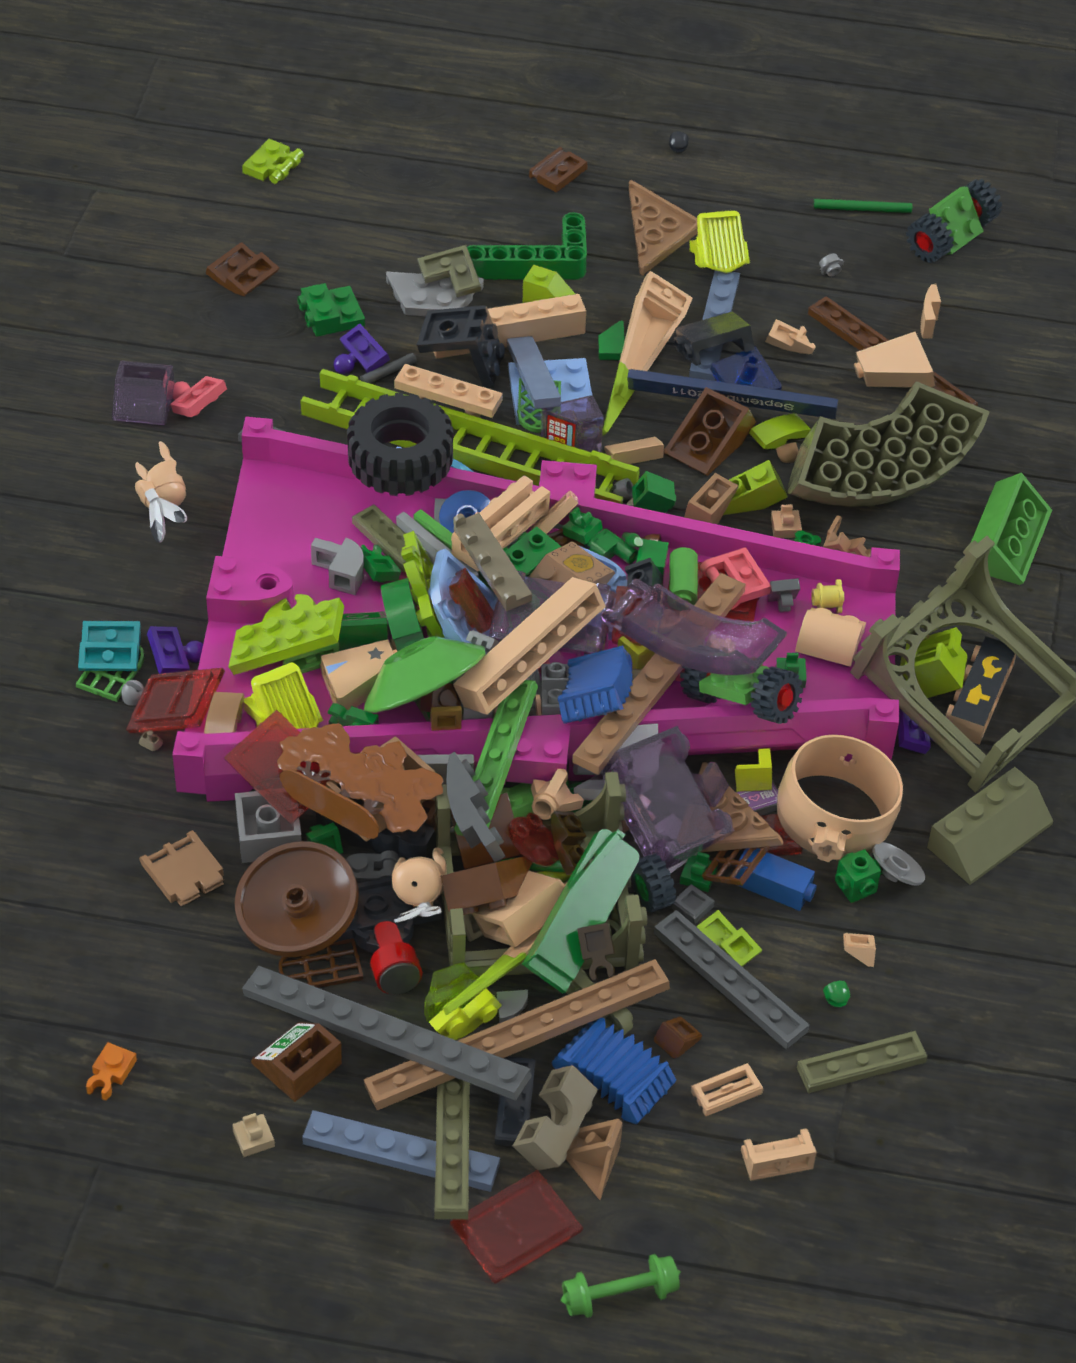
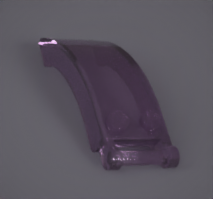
M634 579L628 585L627 592L612 608H607L601 614V620L606 626L617 628L654 653L688 668L721 675H745L756 672L787 635L786 631L766 618H762L760 621H740L721 617L688 603L660 584L656 583L653 587H650L639 579ZM636 598H643L629 615L625 617L621 615Z

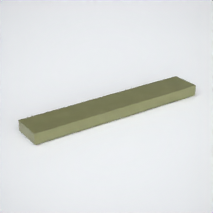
M458 1078L437 1085L435 1219H468L470 1083Z

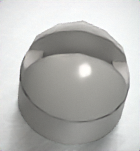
M129 680L123 685L121 693L124 703L134 706L144 701L145 690L139 681Z

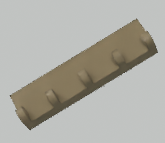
M461 513L457 514L453 518L454 531L506 612L532 601L531 591L480 513L467 518Z

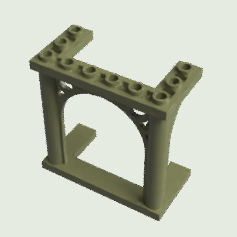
M988 536L978 543L974 540L963 551L965 556L955 565L954 568L957 570L947 579V584L944 587L940 585L935 587L928 595L929 599L926 602L922 600L917 602L910 610V615L907 618L904 616L897 618L892 614L885 621L879 619L869 629L871 634L861 644L863 648L853 658L855 664L850 671L858 680L866 675L888 698L899 700V708L972 777L967 785L975 793L1076 703V673L1016 618L997 594L988 569V555L995 543ZM952 602H959L963 606L964 616L957 617L953 614L951 609ZM944 608L946 618L940 619L939 616L941 615ZM972 611L974 612L973 615L979 617L980 619H973L971 617ZM965 625L989 632L1005 643L1054 689L1060 697L1020 733L1012 728L994 744L986 756L927 699L918 684L914 668L917 648L923 639L940 628ZM920 628H924L926 632L920 631ZM906 643L910 645V649L905 650L901 647L905 646ZM888 656H902L906 659L907 664L903 666L890 663ZM905 673L908 676L907 681L903 678L902 674Z
M618 772L605 773V784L600 794L589 805L574 813L580 819L581 827L587 836L579 843L584 850H586L593 835L602 829L610 830L612 833L616 830L623 832L621 821L624 820L623 802H626L625 784H619ZM442 784L443 793L435 796L436 848L443 850L444 853L441 855L446 861L447 874L453 873L451 856H460L454 828H450V804L447 795V784ZM551 820L516 823L522 851L545 850L557 852L552 836ZM631 876L611 911L612 920L607 919L605 922L610 923V929L615 932L612 936L615 954L606 956L607 961L613 967L624 966V972L637 967L639 962H643L642 944H645L644 926H647L646 907H640L638 895L628 893V887H631ZM443 890L441 896L452 989L465 988V979L479 978L509 948L465 952L466 934L463 909H450L449 912ZM592 959L585 960L581 969H590L593 963ZM521 963L504 976L534 973Z

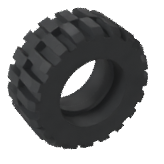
M395 393L394 396L385 394L381 395L377 400L373 398L367 401L365 407L361 406L355 412V415L351 417L348 423L349 428L347 429L349 467L352 468V473L358 480L361 479V483L368 488L372 486L376 492L382 494L383 492H389L391 496H398V494L410 496L414 495V492L420 491V493L427 491L431 485L433 487L436 486L450 471V466L453 462V427L445 411L437 404L434 406V402L427 398L420 399L415 394H410V396L403 395V393ZM404 440L414 442L417 445L408 448H393L383 444Z

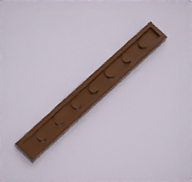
M827 296L808 309V314L859 351L889 341ZM933 371L935 386L932 388L978 406L977 401Z

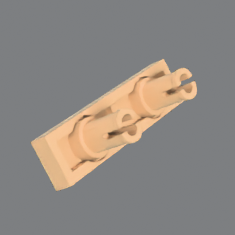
M408 364L403 366L394 380V388L418 395L420 399L427 398L431 401L435 400L465 409L466 414L481 418V415L493 418L503 399V393Z

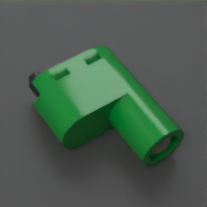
M607 528L595 535L587 544H584V548L608 559L617 555L628 564H632L638 556L636 548L627 545L623 539Z

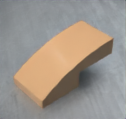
M931 284L925 296L921 318L922 339L933 337L935 321L938 320L941 300L936 284Z

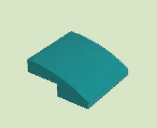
M83 621L82 642H80L79 671H137L141 638L140 621Z

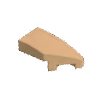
M777 319L765 341L773 346L804 354H812L816 347L814 343H810L805 335L807 330L804 326L798 330Z

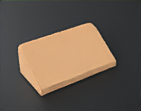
M656 437L604 446V450L607 455L611 456V459L626 464H633L663 458L664 445Z

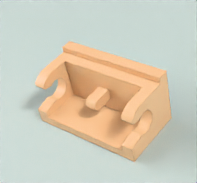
M807 1128L801 1129V1135H798L796 1138L753 1145L751 1139L744 1140V1145L741 1146V1153L750 1181L813 1169L816 1149L813 1146Z

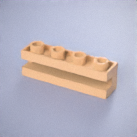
M525 475L516 483H511L507 490L498 498H493L489 505L481 512H477L480 513L502 549L506 548L549 511L550 491L543 486L535 492L532 491L533 480ZM454 531L451 537V554L471 568L479 571Z

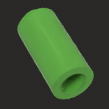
M686 547L677 548L671 552L669 570V602L676 608L684 609L693 607L698 601V555L693 549Z

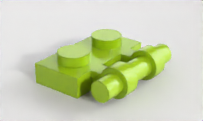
M268 139L242 165L243 173L262 181L269 176L270 181L276 184L279 180H284L288 176L289 170L295 168L300 163L304 153L301 149L290 152L289 146Z

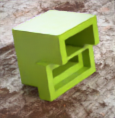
M957 627L928 635L917 648L914 663L915 674L918 684L927 698L958 690L963 686L967 653L960 646L962 634ZM906 643L905 650L910 649V645ZM904 657L901 658L900 666L907 664ZM905 673L902 674L908 680V676Z

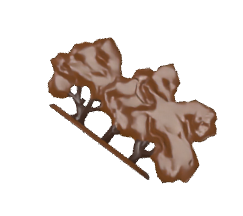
M336 723L325 725L321 728L303 729L297 737L289 736L279 742L283 753L277 759L278 768L283 770L280 773V781L287 793L306 807L369 839H374L379 835V826L373 814L383 816L387 828L393 833L404 832L408 829L417 831L428 818L420 801L432 799L443 793L441 785L443 779L440 774L424 768L403 770L402 764L407 754L400 741L388 743L384 747L377 745L367 746L360 753L354 754L350 752V737L341 724ZM302 761L306 762L305 768H302L300 766V763ZM313 761L318 762L320 766L317 776H313L315 772L310 771L311 762ZM297 770H302L304 775L297 772ZM323 772L330 773L327 777H321ZM333 780L339 783L341 792L337 793L318 782ZM346 797H350L352 799H362L363 801H365L364 806H361L360 804ZM379 802L384 803L382 808H374Z

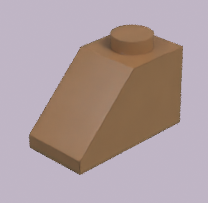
M715 473L690 499L684 517L718 524L736 493L738 485Z

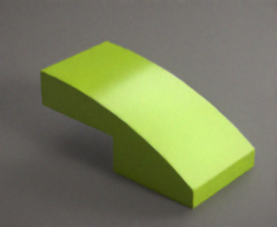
M793 413L778 416L751 428L749 433L763 449H772L785 445L787 439L806 438L811 429L797 414Z
M719 910L696 926L742 967L762 951L742 927L737 931Z

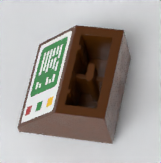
M298 1022L255 1056L251 1063L296 1102L342 1064L341 1042L319 1023Z

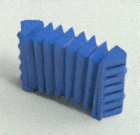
M623 646L568 659L569 681H567L565 686L566 690H563V694L558 696L557 699L564 724L575 721L581 722L583 719L603 714L607 715V713L624 709L622 704L626 703L625 698L629 697L630 687L633 686V669L631 655Z
M603 1017L589 1022L584 1028L579 1030V1034L565 1048H562L558 1056L551 1062L555 1069L573 1065L598 1090L601 1089V1098L609 1094L608 1104L615 1101L614 1110L622 1107V1119L633 1124H637L646 1114H649L650 1109L663 1095L667 1094L669 1088L676 1082L668 1062L659 1064L660 1055L651 1058L652 1047L643 1051V1041L634 1045V1034L624 1039V1029L614 1033V1024L606 1028Z

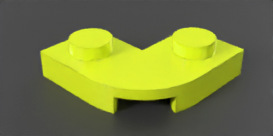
M486 988L463 1009L458 1007L447 1016L444 1010H442L429 1023L440 1035L458 1040L474 1031L482 1023L492 1020L502 1004Z

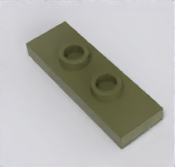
M375 504L352 516V524L374 545L380 546L382 552L386 556H390L398 568L404 572L403 564L406 561L403 560L401 551L402 547L406 546L403 536L405 533Z

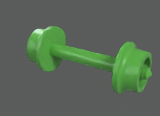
M653 1254L649 1256L650 1272L588 1287L583 1273L578 1272L575 1278L562 1283L563 1297L561 1301L566 1304L570 1316L585 1315L586 1318L592 1317L591 1300L653 1285L658 1298L663 1300L666 1299L668 1293L679 1290L678 1276L681 1271L676 1268L671 1256L658 1258Z

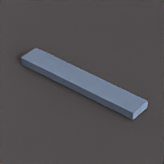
M533 336L507 338L508 350L534 408L560 407L561 396Z

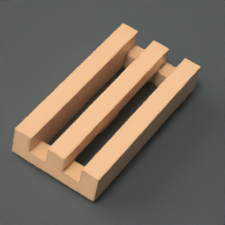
M568 491L531 527V530L537 526L547 534L578 504V497L572 491Z
M748 1063L691 1086V1093L697 1097V1103L703 1107L705 1116L758 1096L763 1091L762 1085ZM746 1075H747V1077H748V1078H746V1079H744V1080H741V1081H739V1082H736V1083H734V1084H733V1083H729V1082H731V1081H734V1080L739 1079V1078H741V1077H744V1076H746ZM722 1086L721 1089L704 1095V1092Z

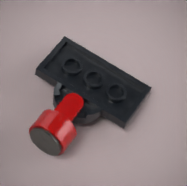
M392 876L357 883L359 901L355 916L347 930L335 942L353 938L359 947L367 952L374 953L370 965L377 986L382 992L387 994L408 992L422 978V969L415 949L409 944L414 935L413 925L443 919L440 901L438 898L434 900L433 907H440L441 913L428 917L417 915L395 923L394 918L396 916L418 908V906L407 904L397 896L393 889ZM413 881V885L417 886V882Z

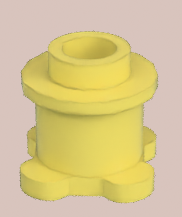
M836 579L835 585L823 586L822 583H818L816 589H812V605L817 606V608H836V613H842L844 591L841 579Z

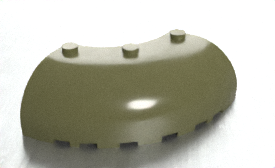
M916 381L892 414L870 421L868 424L854 425V423L834 421L820 416L800 446L789 480L788 494L812 502L846 507L879 505L909 497L943 478L963 459L982 432L990 411Z

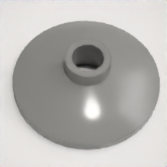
M885 842L874 845L872 849L873 855L883 868L882 873L886 878L893 882L899 880L916 886L924 882L925 874L922 868L906 852Z

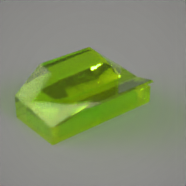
M464 962L433 973L430 991L425 998L424 1015L428 1023L443 1010V1006L480 977L475 975ZM478 993V994L475 995L473 998H471L470 1000H468L467 1002H465L463 1005L460 1006V1008L463 1009L468 1003H470V1002H471L476 996H478L480 993Z

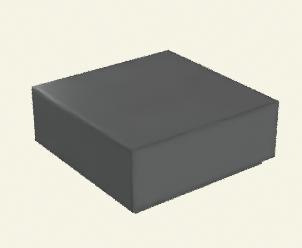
M691 884L676 898L675 903L671 905V909L677 910L695 925L714 907L715 901Z

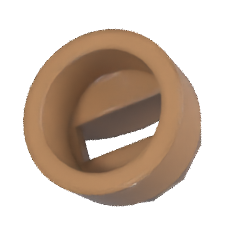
M796 442L776 448L779 459L784 463H793L799 452Z

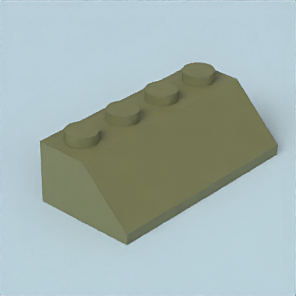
M1014 767L935 823L931 828L927 848L971 885L1053 824V819L1037 785Z

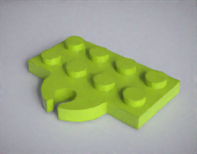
M411 531L403 534L406 546L402 547L401 556L406 561L403 565L412 586V596L420 610L416 611L417 618L422 627L427 626L426 630L429 637L445 638L428 593L434 564L415 532Z
M296 594L294 599L297 604L292 609L287 598L282 599L269 609L262 622L245 625L236 630L228 666L233 675L338 643L344 611V604L341 599L325 600L316 605L310 596Z

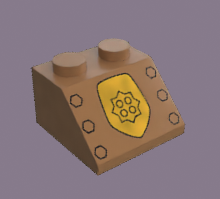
M570 542L546 554L529 577L540 589L552 596L572 577L595 583L599 592H601L615 572L577 544Z

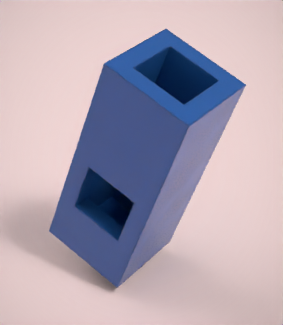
M750 848L745 849L740 859L745 856ZM761 849L754 850L746 862H752ZM766 852L744 885L740 887L800 911L805 901L810 902L812 900L817 885L813 884L815 871ZM744 866V868H741L735 878L740 879L748 867Z

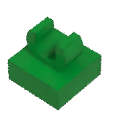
M578 507L570 512V520L562 527L564 536L583 544H587L603 529L601 520L592 517L590 512L586 514L580 512Z
M786 653V658H776V667L798 674V679L802 681L799 687L805 688L807 681L805 658H798V653Z
M334 823L326 826L317 824L309 828L310 832L306 833L308 842L323 844L339 854L343 853L339 830Z
M698 852L697 856L690 854L680 876V884L686 886L692 884L699 890L709 892L713 881L704 880L702 875L712 862L709 860L710 855ZM718 865L711 873V875H716L718 871Z

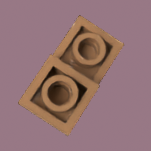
M214 692L207 714L204 733L236 732L237 723H241L245 695L243 693Z

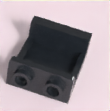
M733 311L675 328L677 337L674 338V344L677 352L684 355L686 360L691 361L695 366L701 365L700 350L730 341L744 352L755 350L751 325Z

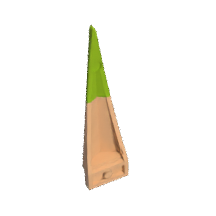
M651 271L645 276L640 291L635 298L602 436L606 435L635 391L628 389L627 376L629 369L649 370L674 333L675 328L678 327L686 315L692 301L691 296Z
M542 928L517 947L510 946L484 974L443 1006L445 1015L447 1016L523 963Z

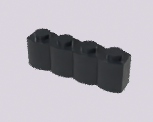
M316 812L317 824L326 826L334 823L338 827L340 839L344 838L348 843L356 847L372 848L378 854L384 851H394L398 854L399 858L403 857L406 860L415 857L432 858L435 829L425 822L417 831L408 829L404 832L393 833L386 828L376 838L366 842L357 833Z

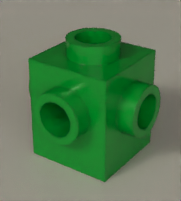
M865 849L856 853H848L839 860L835 882L850 903L877 892L881 875L880 865L876 859L870 857Z

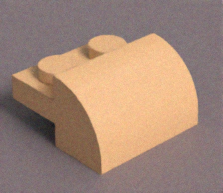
M811 607L805 614L795 652L851 667L859 642L864 634L866 622L860 621L854 616L834 614L825 608L816 609Z

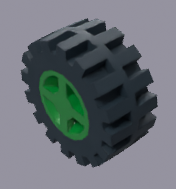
M656 853L639 858L631 874L634 892L636 891L642 906L646 907V911L650 913L674 904L676 900L674 895L676 890L673 887V879L670 877L671 873L666 868V863Z

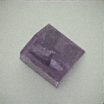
M120 361L115 378L112 420L165 425L175 384L173 366Z

